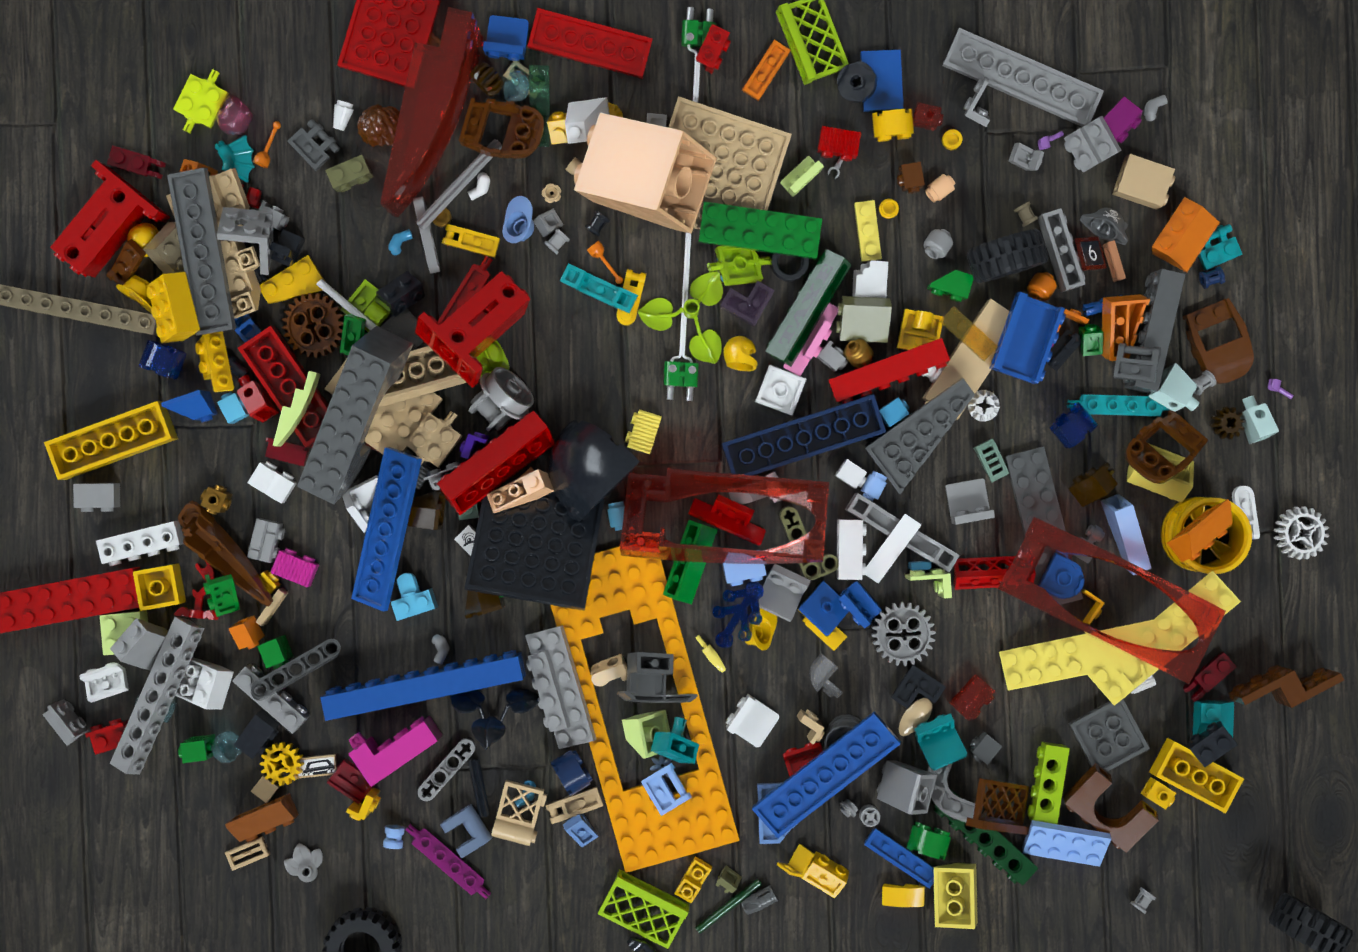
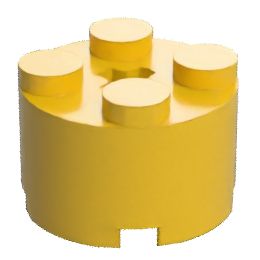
M905 109L882 111V114H879V116H877V112L872 113L874 138H877L878 142L889 141L894 136H897V140L909 139L911 134L914 133L912 109L906 110L907 113H905Z

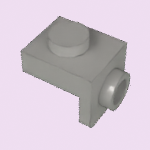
M1015 143L1008 162L1026 171L1038 170L1042 163L1044 152L1033 150L1021 143Z

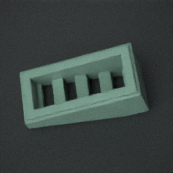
M989 439L973 448L991 483L1009 474L994 439ZM991 448V451L983 454V450ZM992 454L995 455L994 458H992V459L986 461V459H985L986 457H988V456H990V455H992ZM998 461L999 464L992 468L989 467V464ZM1001 467V472L995 475L992 474L994 470Z

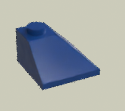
M197 390L161 403L162 407L190 419L201 420V423L212 420V416L218 414L211 393L204 390Z

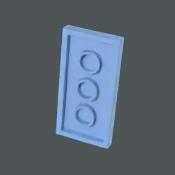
M1032 820L1028 835H1026L1022 846V853L1100 867L1111 841V835L1105 832Z

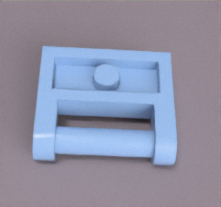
M672 763L641 781L661 816L692 798L690 792L686 791L675 773V767ZM667 773L681 797L678 799L674 797L662 775Z

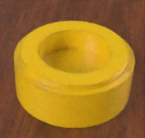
M950 129L942 136V144L948 150L957 149L963 140L962 134L956 129Z

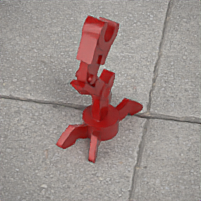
M207 562L205 568H202L200 563L195 564L196 569L204 580L207 574H209L211 580L215 579L216 573L213 566ZM204 587L199 592L195 589L192 590V594L195 597L194 610L181 607L174 613L175 616L208 620L219 619L213 610L202 611L203 598L206 595Z

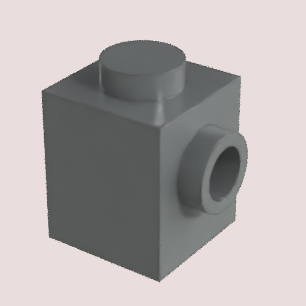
M983 731L979 737L976 736L971 741L969 750L973 753L971 757L981 764L983 761L988 765L1003 746Z

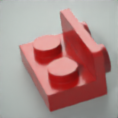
M121 718L109 721L110 725L105 727L102 724L90 727L91 731L85 733V737H90L95 755L117 748L129 719L122 721Z

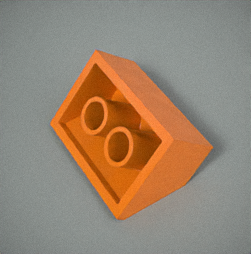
M1184 197L1153 244L1152 254L1187 273L1220 222L1203 206Z
M1227 499L1207 509L1167 542L1181 562L1188 559L1191 561L1195 560L1201 555L1200 551L1202 549L1206 550L1215 543L1213 540L1216 537L1219 539L1228 532L1226 529L1232 525L1231 502Z

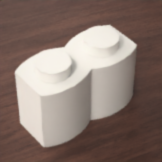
M268 461L266 463L260 462L247 483L274 500L285 503L296 485V482L293 481L294 477L287 472H278L276 470L277 466Z

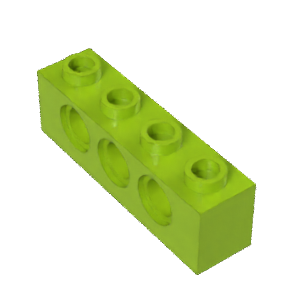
M1042 742L1041 746L1038 747L1037 758H1039L1038 766L1034 768L1036 780L1035 785L1031 787L1032 805L1028 806V817L1031 821L1058 824L1070 749L1065 745ZM1053 759L1055 764L1052 768L1048 769L1046 766L1047 762ZM1051 779V785L1048 788H1044V781ZM1048 799L1047 806L1040 807L1041 801Z

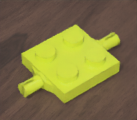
M212 69L208 79H200L190 74L173 110L188 119L182 129L185 132L191 133L195 123L212 128L229 94L218 88L215 84L220 74L219 72Z

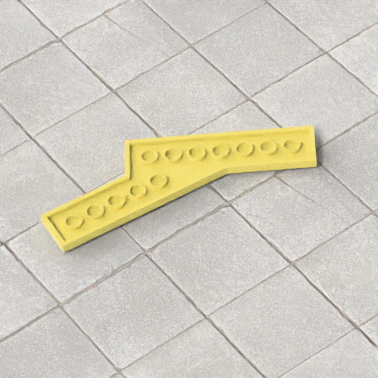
M1211 571L1154 620L1000 651L999 654L1007 689L1009 691L1088 675L1115 706L1241 601Z

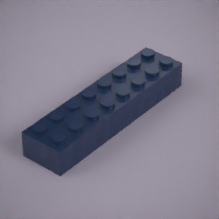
M873 394L721 443L732 479L737 481L886 433Z

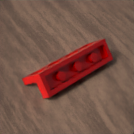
M1031 555L957 559L953 566L955 590L1033 586L1036 575ZM1019 562H1028L1029 568H1021L1017 564ZM1005 563L1010 567L1008 569H1001L998 565ZM980 564H986L990 568L988 570H982L978 566ZM958 565H966L970 569L968 571H959Z

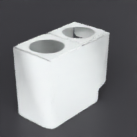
M871 260L866 264H861L860 270H854L853 297L886 298L888 262Z

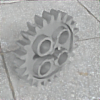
M900 601L899 607L892 603L891 610L885 606L886 613H879L881 619L874 618L878 625L871 626V628L876 630V633L871 634L872 637L877 638L872 642L873 645H879L876 651H883L881 657L885 658L888 656L887 661L889 663L895 659V665L897 666L900 661H902L904 666H907V661L914 665L915 658L922 661L920 655L928 656L925 650L926 648L933 649L929 642H935L931 635L936 634V632L930 630L934 623H928L931 616L924 617L926 611L923 609L918 612V605H915L912 609V603L910 602L907 603L906 607L902 601ZM912 618H916V627L912 629L909 628V620ZM892 619H896L898 623L895 629H889L888 623ZM902 629L906 632H921L920 635H904V638L900 635L886 636V633H902ZM912 638L918 639V645L915 648L909 647V641ZM893 639H897L899 642L896 649H890L889 643Z

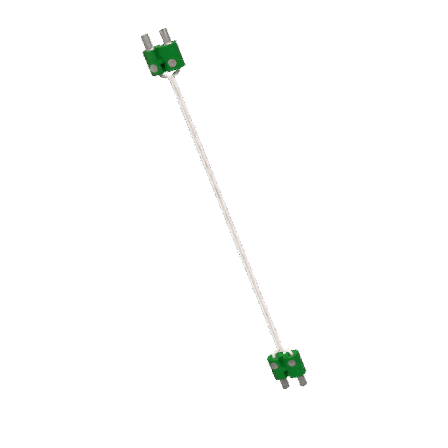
M687 7V20L682 22L681 46L687 47L689 51L695 53L693 101L698 103L700 63L696 62L697 51L691 48H701L711 25L717 26V23L713 22V9H707L706 21L698 22V20H693L694 7ZM686 233L682 308L688 300L690 233ZM681 313L679 355L672 357L671 361H665L663 385L667 386V400H673L674 387L681 386L687 388L686 401H693V388L698 386L699 364L693 363L690 357L685 356L687 317L684 313ZM681 356H683V358L689 360L690 363L674 362V360L681 358Z

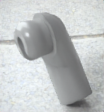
M1165 95L1151 99L1146 103L1144 116L1147 121L1155 120L1158 107L1168 103Z
M436 634L432 638V643L435 644L438 652L433 661L442 665L449 652V645L444 636Z

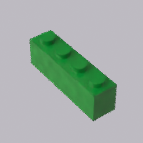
M688 520L663 595L677 601L692 604L718 529Z

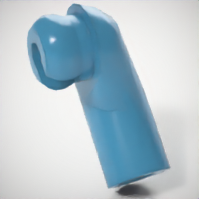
M410 229L393 235L388 245L392 255L401 253L400 246L402 242L413 239Z

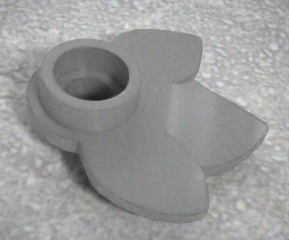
M298 843L293 851V858L284 860V866L290 875L298 876L303 882H311L317 877V868L322 864L321 849H315L310 852L305 845ZM307 868L310 871L308 876L304 874V871Z

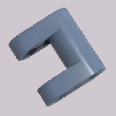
M472 804L464 807L440 824L444 832L447 833L463 823L472 837L456 848L461 858L493 838Z

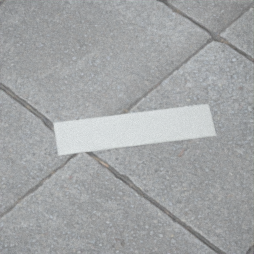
M905 514L867 565L866 576L879 583L920 528L921 524Z

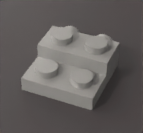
M1103 116L1098 117L1064 138L1066 141L1064 143L1065 149L1069 153L1072 152L1075 157L1074 165L1078 170H1082V172L1093 168L1122 151Z

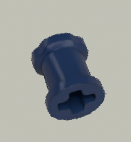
M1219 266L1215 270L1206 273L1204 271L1199 272V281L1201 286L1206 289L1216 283H1225V275Z

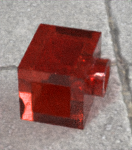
M918 102L914 111L913 126L935 131L938 126H941L943 121V114H940L942 107Z

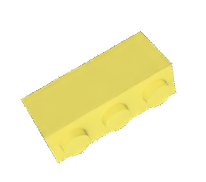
M1151 445L1175 467L1185 459V457ZM1194 461L1182 472L1162 484L1153 483L1141 476L1130 465L1128 467L1127 482L1181 503L1193 488Z
M953 863L934 867L935 927L976 928L978 923L976 864Z

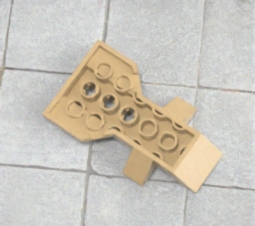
M236 168L209 176L218 227L223 207L249 210L250 206ZM171 194L166 197L174 216ZM221 240L234 319L258 310L261 288L254 270L260 266L254 246L246 248L244 242Z

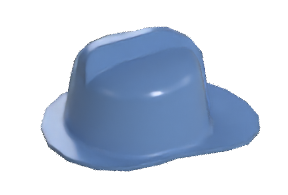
M524 196L513 198L506 210L502 233L506 241L510 243L525 241L534 231V222L532 220L533 207L528 198Z

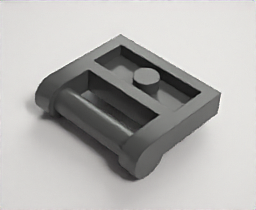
M1119 343L1113 377L1116 379L1155 383L1161 347L1146 348ZM1125 353L1152 356V360L1124 358Z

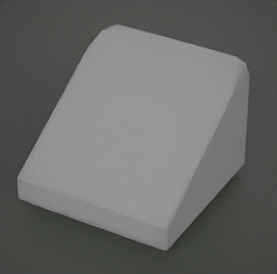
M554 208L538 215L533 221L542 237L551 234L556 228L559 229L563 226Z

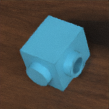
M226 393L221 396L222 400L217 402L229 424H234L249 416L238 393Z

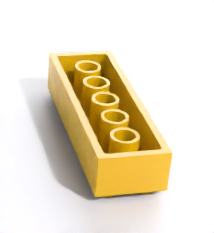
M156 401L44 442L57 479L67 480L177 440L178 437L167 408L162 407V401Z

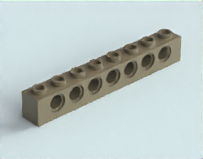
M0 284V305L158 336L156 320L152 314Z

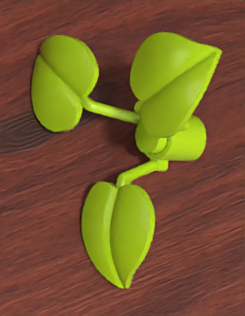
M718 271L706 273L695 279L690 286V295L694 299L687 300L684 303V307L675 313H672V304L664 298L653 299L638 310L641 320L648 327L657 331L669 329L672 326V317H676L680 313H684L689 319H694L699 336H694L690 341L689 349L692 356L699 361L712 364L717 363L722 351L719 335L710 329L702 334L697 317L700 302L706 306H713L722 298L723 286Z

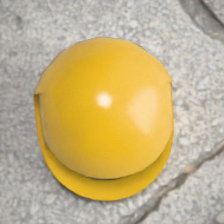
M141 223L130 229L127 239L128 241L133 239L143 249L158 233V230L150 223Z
M735 336L729 339L724 347L726 366L740 371L756 370L758 363L750 356V354L756 352L754 343L745 336Z

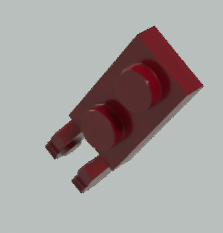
M113 145L107 161L109 166L157 179H162L163 175L155 171H149L151 164L161 168L166 166L165 162L153 159L150 156Z
M1220 652L1192 676V679L1183 687V690L1189 692L1198 684L1201 688L1191 696L1193 701H1197L1236 668V665L1224 652Z

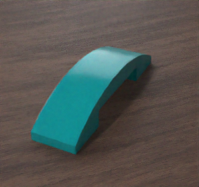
M569 263L560 279V282L627 313H630L638 297L637 294L621 287L619 288Z

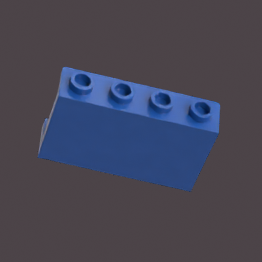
M1018 292L1013 299L989 369L1031 384H1038L1045 376L1046 370H1044L1046 362L1048 363L1051 359L1052 351L1050 350L1052 344H1055L1058 339L1059 333L1057 330L1059 325H1062L1066 316L1064 313L1065 308L1047 304L1028 297V294Z

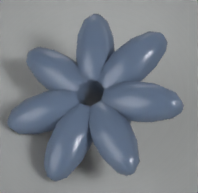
M661 755L659 759L653 757L651 759L656 765L650 767V770H660L672 760L665 759Z

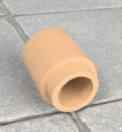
M942 174L927 186L928 188L925 190V193L935 203L955 190V181L950 175Z

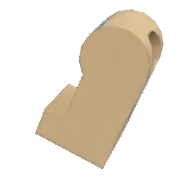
M622 654L594 664L590 670L592 683L596 686H604L609 681L620 677L622 681L627 680V664Z

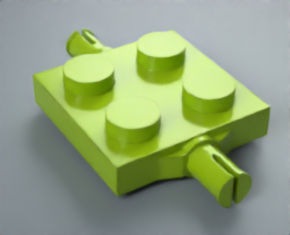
M717 246L715 253L718 261L708 263L707 268L709 272L719 270L725 286L756 283L763 280L761 265H770L771 258L770 256L760 258L755 250Z

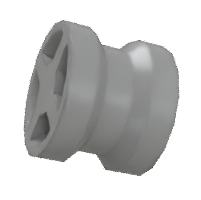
M866 804L859 810V817L864 825L873 827L879 823L880 813L875 806Z

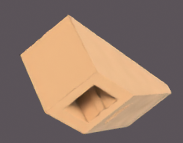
M537 469L487 494L493 513H497L537 500L553 492L554 489L548 473Z

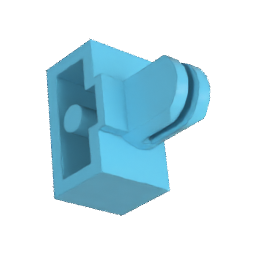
M404 573L398 577L397 585L401 598L391 602L397 621L438 607L432 588L420 592L414 574Z

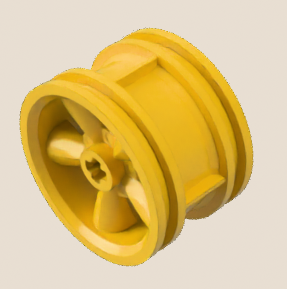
M1207 497L1184 499L1182 503L1178 502L1163 520L1161 527L1163 548L1167 556L1175 564L1186 570L1209 574L1211 571L1215 574L1228 572L1236 568L1246 558L1251 547L1252 529L1246 514L1241 508L1231 502L1232 525L1227 528L1229 529L1228 544L1215 538L1213 540L1215 543L1209 547L1217 559L1210 563L1201 564L1200 555L1193 561L1188 559L1181 562L1167 542L1185 528L1184 524L1189 516L1194 521L1205 511L1206 505L1213 507L1226 500Z

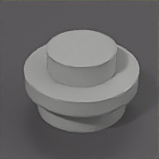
M846 799L844 802H840V811L846 817L856 816L858 808L850 800Z

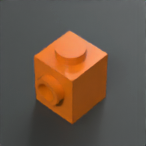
M254 615L239 620L229 628L239 650L246 647L248 649L259 645L258 641L265 636L259 624L256 623L257 620Z

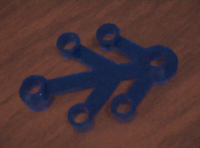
M749 582L745 589L737 591L725 590L723 592V599L727 602H733L736 598H745L741 604L728 607H714L713 616L716 618H724L725 615L734 614L725 630L715 637V642L719 647H731L733 644V636L731 634L740 620L741 630L738 633V637L742 641H749L752 638L749 622L754 625H759L762 622L759 599L763 596L764 589L759 582ZM751 604L752 613L748 617V607Z

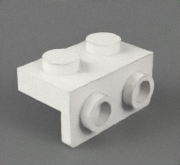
M115 662L108 663L105 667L87 670L86 673L80 675V679L85 682L87 700L91 703L129 690L126 669Z

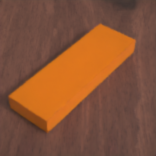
M774 39L742 91L759 101L791 50Z

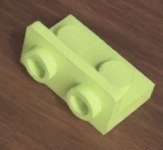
M807 156L780 184L794 197L822 171L824 166L819 160L815 163L810 156Z

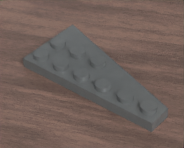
M961 378L886 431V433L865 446V449L900 495L921 465L924 464L939 444L945 433L951 428L957 417L974 397L975 393L964 378Z

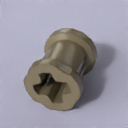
M1030 202L1014 210L1023 222V227L1039 219L1031 210Z

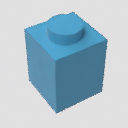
M898 397L880 408L882 421L886 427H891L909 415L907 411L909 406L904 399L900 400Z

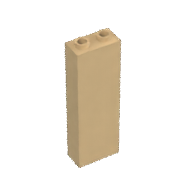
M992 299L987 300L950 355V361H947L948 366L944 367L937 380L930 385L922 397L926 401L924 404L961 378L965 379L974 393L977 392L991 371L989 367L1009 310Z

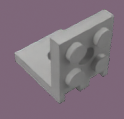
M223 207L217 231V240L258 243L260 274L269 275L273 251L269 249L273 242V212Z

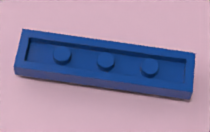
M873 828L864 845L930 889L934 883V867L877 828Z

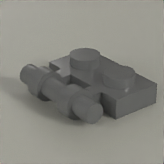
M311 119L307 123L311 130L307 133L303 128H300L288 140V143L317 171L330 159L325 152L331 149L334 153H337L340 147L332 136L329 137L320 123L317 124ZM316 136L323 141L320 146L313 140Z

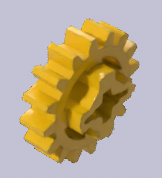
M281 742L279 745L278 743L272 744V748H266L268 754L261 755L265 759L260 763L265 768L261 773H267L265 779L271 778V784L277 782L279 786L285 783L287 785L291 784L292 780L295 781L299 778L297 774L303 772L299 768L304 765V762H300L303 754L298 755L299 748L292 749V743L287 746L285 742ZM282 751L279 755H274L275 752ZM285 772H290L288 776L282 777Z

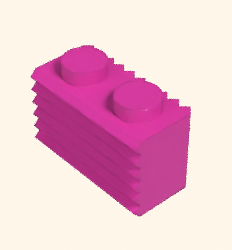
M289 548L279 550L270 573L302 586L310 587L319 567V564L315 563L316 559L304 555L303 558L297 556V551Z

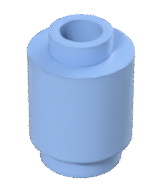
M876 471L869 474L861 489L863 492L862 496L870 501H873L874 498L878 500L887 484L885 482L887 477Z

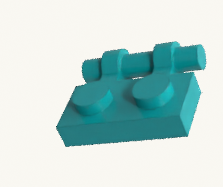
M1230 224L1218 226L1204 246V250L1198 255L1204 271L1243 255L1236 237L1227 239L1226 234L1233 230ZM1218 237L1220 243L1211 246L1210 240Z

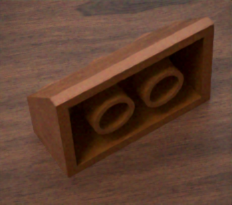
M290 793L236 815L225 826L239 842L243 840L250 842L258 838V834L262 832L266 835L277 830L276 826L283 824V827L294 823V819L299 814Z

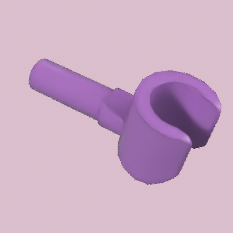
M1063 131L1039 139V150L1050 148V141L1064 136Z
M1269 379V390L1279 392L1289 399L1293 398L1291 393L1280 387L1281 380Z

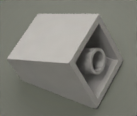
M887 760L882 769V781L877 788V799L910 815L926 814L937 775L896 760Z

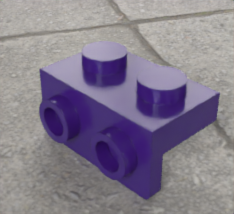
M475 432L474 435L468 434L466 441L463 440L460 447L461 457L470 459L478 451L481 442L489 444V436L479 432Z

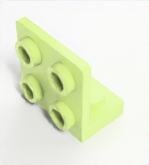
M932 568L927 573L922 570H910V574H905V578L910 581L937 579L934 581V591L938 592V596L942 598H952L951 575L945 572V569Z

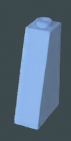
M1120 494L1101 500V505L1126 570L1132 575L1145 573L1146 570L1151 569V564L1133 504Z

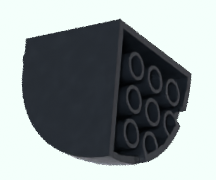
M573 420L559 433L552 446L549 456V476L554 492L568 510V515L580 522L629 475L640 461L622 444L617 446L613 442L612 436L602 429L585 421L578 423L577 420Z

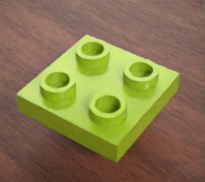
M365 279L349 298L348 302L380 327L391 311L386 304L377 298L376 292L379 289ZM341 308L342 312L350 314L346 309Z

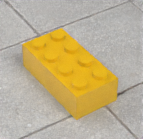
M1169 738L1166 739L1149 771L1154 776L1225 814L1244 778L1214 762L1204 768L1190 749Z

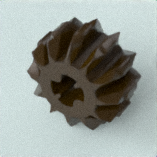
M485 62L477 64L470 74L473 82L481 91L489 96L497 94L504 85L501 76L493 67Z
M1226 406L1222 410L1218 409L1216 410L1217 416L1211 417L1215 423L1210 424V426L1216 427L1213 433L1215 435L1220 433V439L1227 438L1232 440L1234 436H1240L1239 430L1245 429L1244 426H1241V423L1246 422V420L1240 419L1243 413H1236L1235 407L1229 409Z

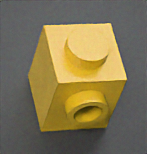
M1150 777L1140 794L1166 810L1175 801L1176 792Z

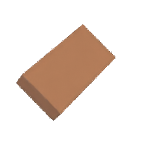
M1115 240L1104 244L1103 250L1113 282L1126 279Z

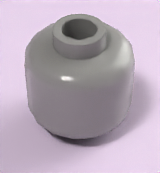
M945 229L932 230L923 244L925 253L933 259L945 257L953 245L951 234Z

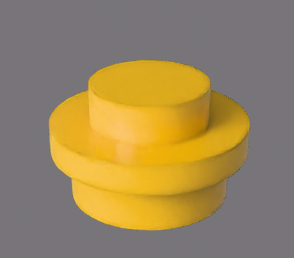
M885 199L881 202L879 212L882 217L891 219L898 214L899 206L895 200Z

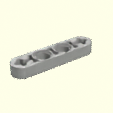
M423 196L413 198L417 220L427 211ZM431 225L424 230L419 227L430 274L440 272V264Z
M463 738L418 789V797L421 800H432L470 758L476 749V744L471 738ZM462 743H464L465 745L467 743H470L471 751L466 750L462 755L463 757H465V759H463L461 755L458 754L464 747ZM450 757H456L459 760L457 767L449 766L448 759ZM439 771L443 772L446 776L443 782H438L435 779V774ZM432 783L436 785L430 791L431 796L429 794L423 795L424 789L422 788L427 789Z

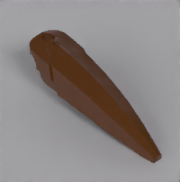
M193 500L189 501L178 515V521L183 527L182 531L184 532L183 543L224 576L231 574L236 585L260 603L269 607L273 599L244 552L210 513L199 503Z

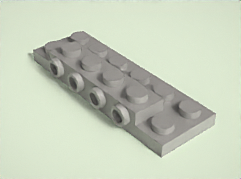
M563 625L525 635L531 653L528 656L526 665L534 676L532 686L539 693L538 706L544 710V726L549 728L550 732L554 731L558 748L562 749L596 740Z

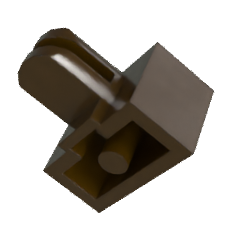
M1108 462L1102 464L1097 469L1092 467L1084 476L1081 473L1072 480L1073 484L1068 490L1082 507L1108 495L1118 485L1112 477V474L1115 472L1114 469L1107 470L1110 467Z

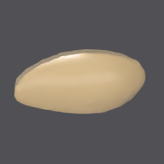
M928 698L919 699L906 709L899 724L901 736L913 733L914 728L929 719L932 712V703Z

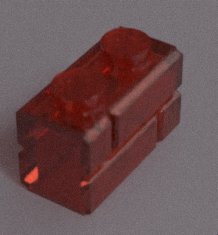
M974 674L952 698L949 704L968 721L971 718L974 720L981 713L979 709L984 704L988 705L994 699L993 694L995 691L978 675Z

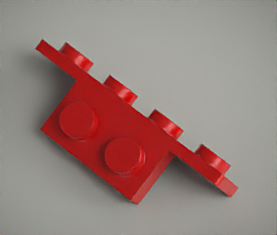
M719 494L713 506L695 498L688 512L693 517L758 546L761 545L766 533L765 529L750 523L755 510Z

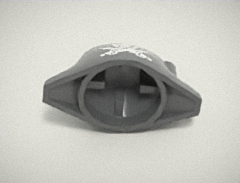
M1101 208L1095 213L1083 214L1080 221L1096 236L1107 241L1115 240V243L1126 245L1128 242V237L1125 233L1128 224L1124 222L1122 215L1112 208Z

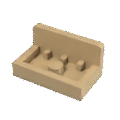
M801 709L797 717L800 722L811 728L807 735L809 742L812 744L816 741L819 742L825 733L823 731L824 726L818 721L819 718L816 714L808 709L806 712Z

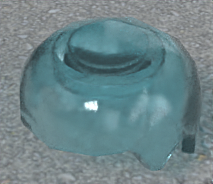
M514 70L509 73V76L512 77L511 80L504 83L505 99L513 102L524 100L530 88L526 74L520 70Z
M226 731L216 736L211 746L214 757L221 763H230L236 760L235 758L242 753L240 749L234 746L239 737L231 731Z

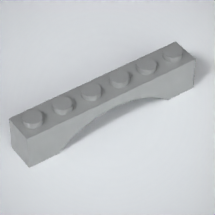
M859 493L853 495L845 508L846 511L887 536L891 534L900 519ZM918 530L906 545L913 552L941 569H945L947 572L951 571L960 556Z

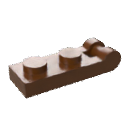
M133 239L127 241L112 269L106 276L111 281L113 280L116 285H123L134 276L146 252Z

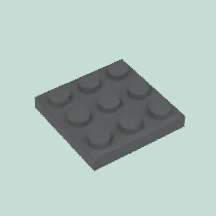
M1124 699L1115 706L1109 701L1068 723L1091 767L1097 763L1108 772L1150 749Z

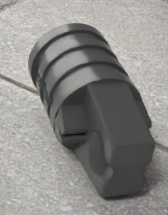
M769 885L741 902L745 913L749 915L763 910L779 900L773 887Z

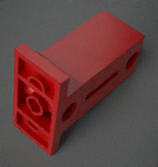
M95 160L91 166L96 170L95 174L104 182L50 247L55 251L54 256L62 262L66 261L71 265L69 268L75 273L94 278L126 241L130 229L140 224L145 216L156 222L160 220L164 223L170 218L169 215L119 174L98 160Z
M501 271L440 325H438L433 316H428L423 312L418 317L415 333L473 388L479 382L483 369L481 363L476 358L525 315L530 298L524 289H520L515 284L512 277L505 275Z

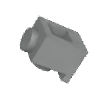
M265 201L262 202L258 211L273 212V228L279 231L285 228L289 222V217L282 214L284 210L273 205L271 207Z
M830 340L820 351L817 358L835 372L837 369L841 371L848 361L843 356L844 352L837 346L833 348L831 346L833 342Z

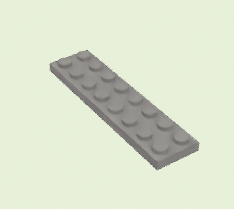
M961 28L957 30L942 65L976 81L987 77L989 79L987 86L1082 127L1091 122L1104 90Z

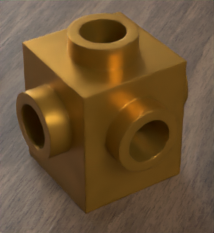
M220 485L208 487L201 495V506L206 507L205 510L214 515L224 513L231 505L233 494L226 492L227 488ZM214 497H216V503H212Z

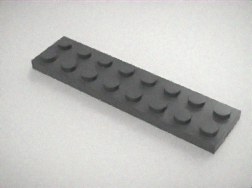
M208 168L169 174L167 177L184 271L186 272L200 331L196 333V336L236 329L221 240H217L218 224Z
M1044 446L1004 456L1029 554L1033 559L1037 585L1054 552L1073 561ZM1039 589L1044 609L1083 599L1081 591L1071 598L1060 599Z

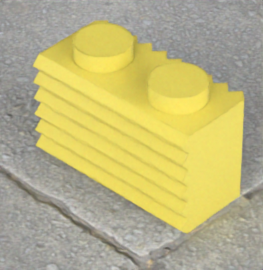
M640 409L638 413L634 412L631 421L634 427L632 432L628 431L625 442L628 443L627 447L650 454L662 416Z

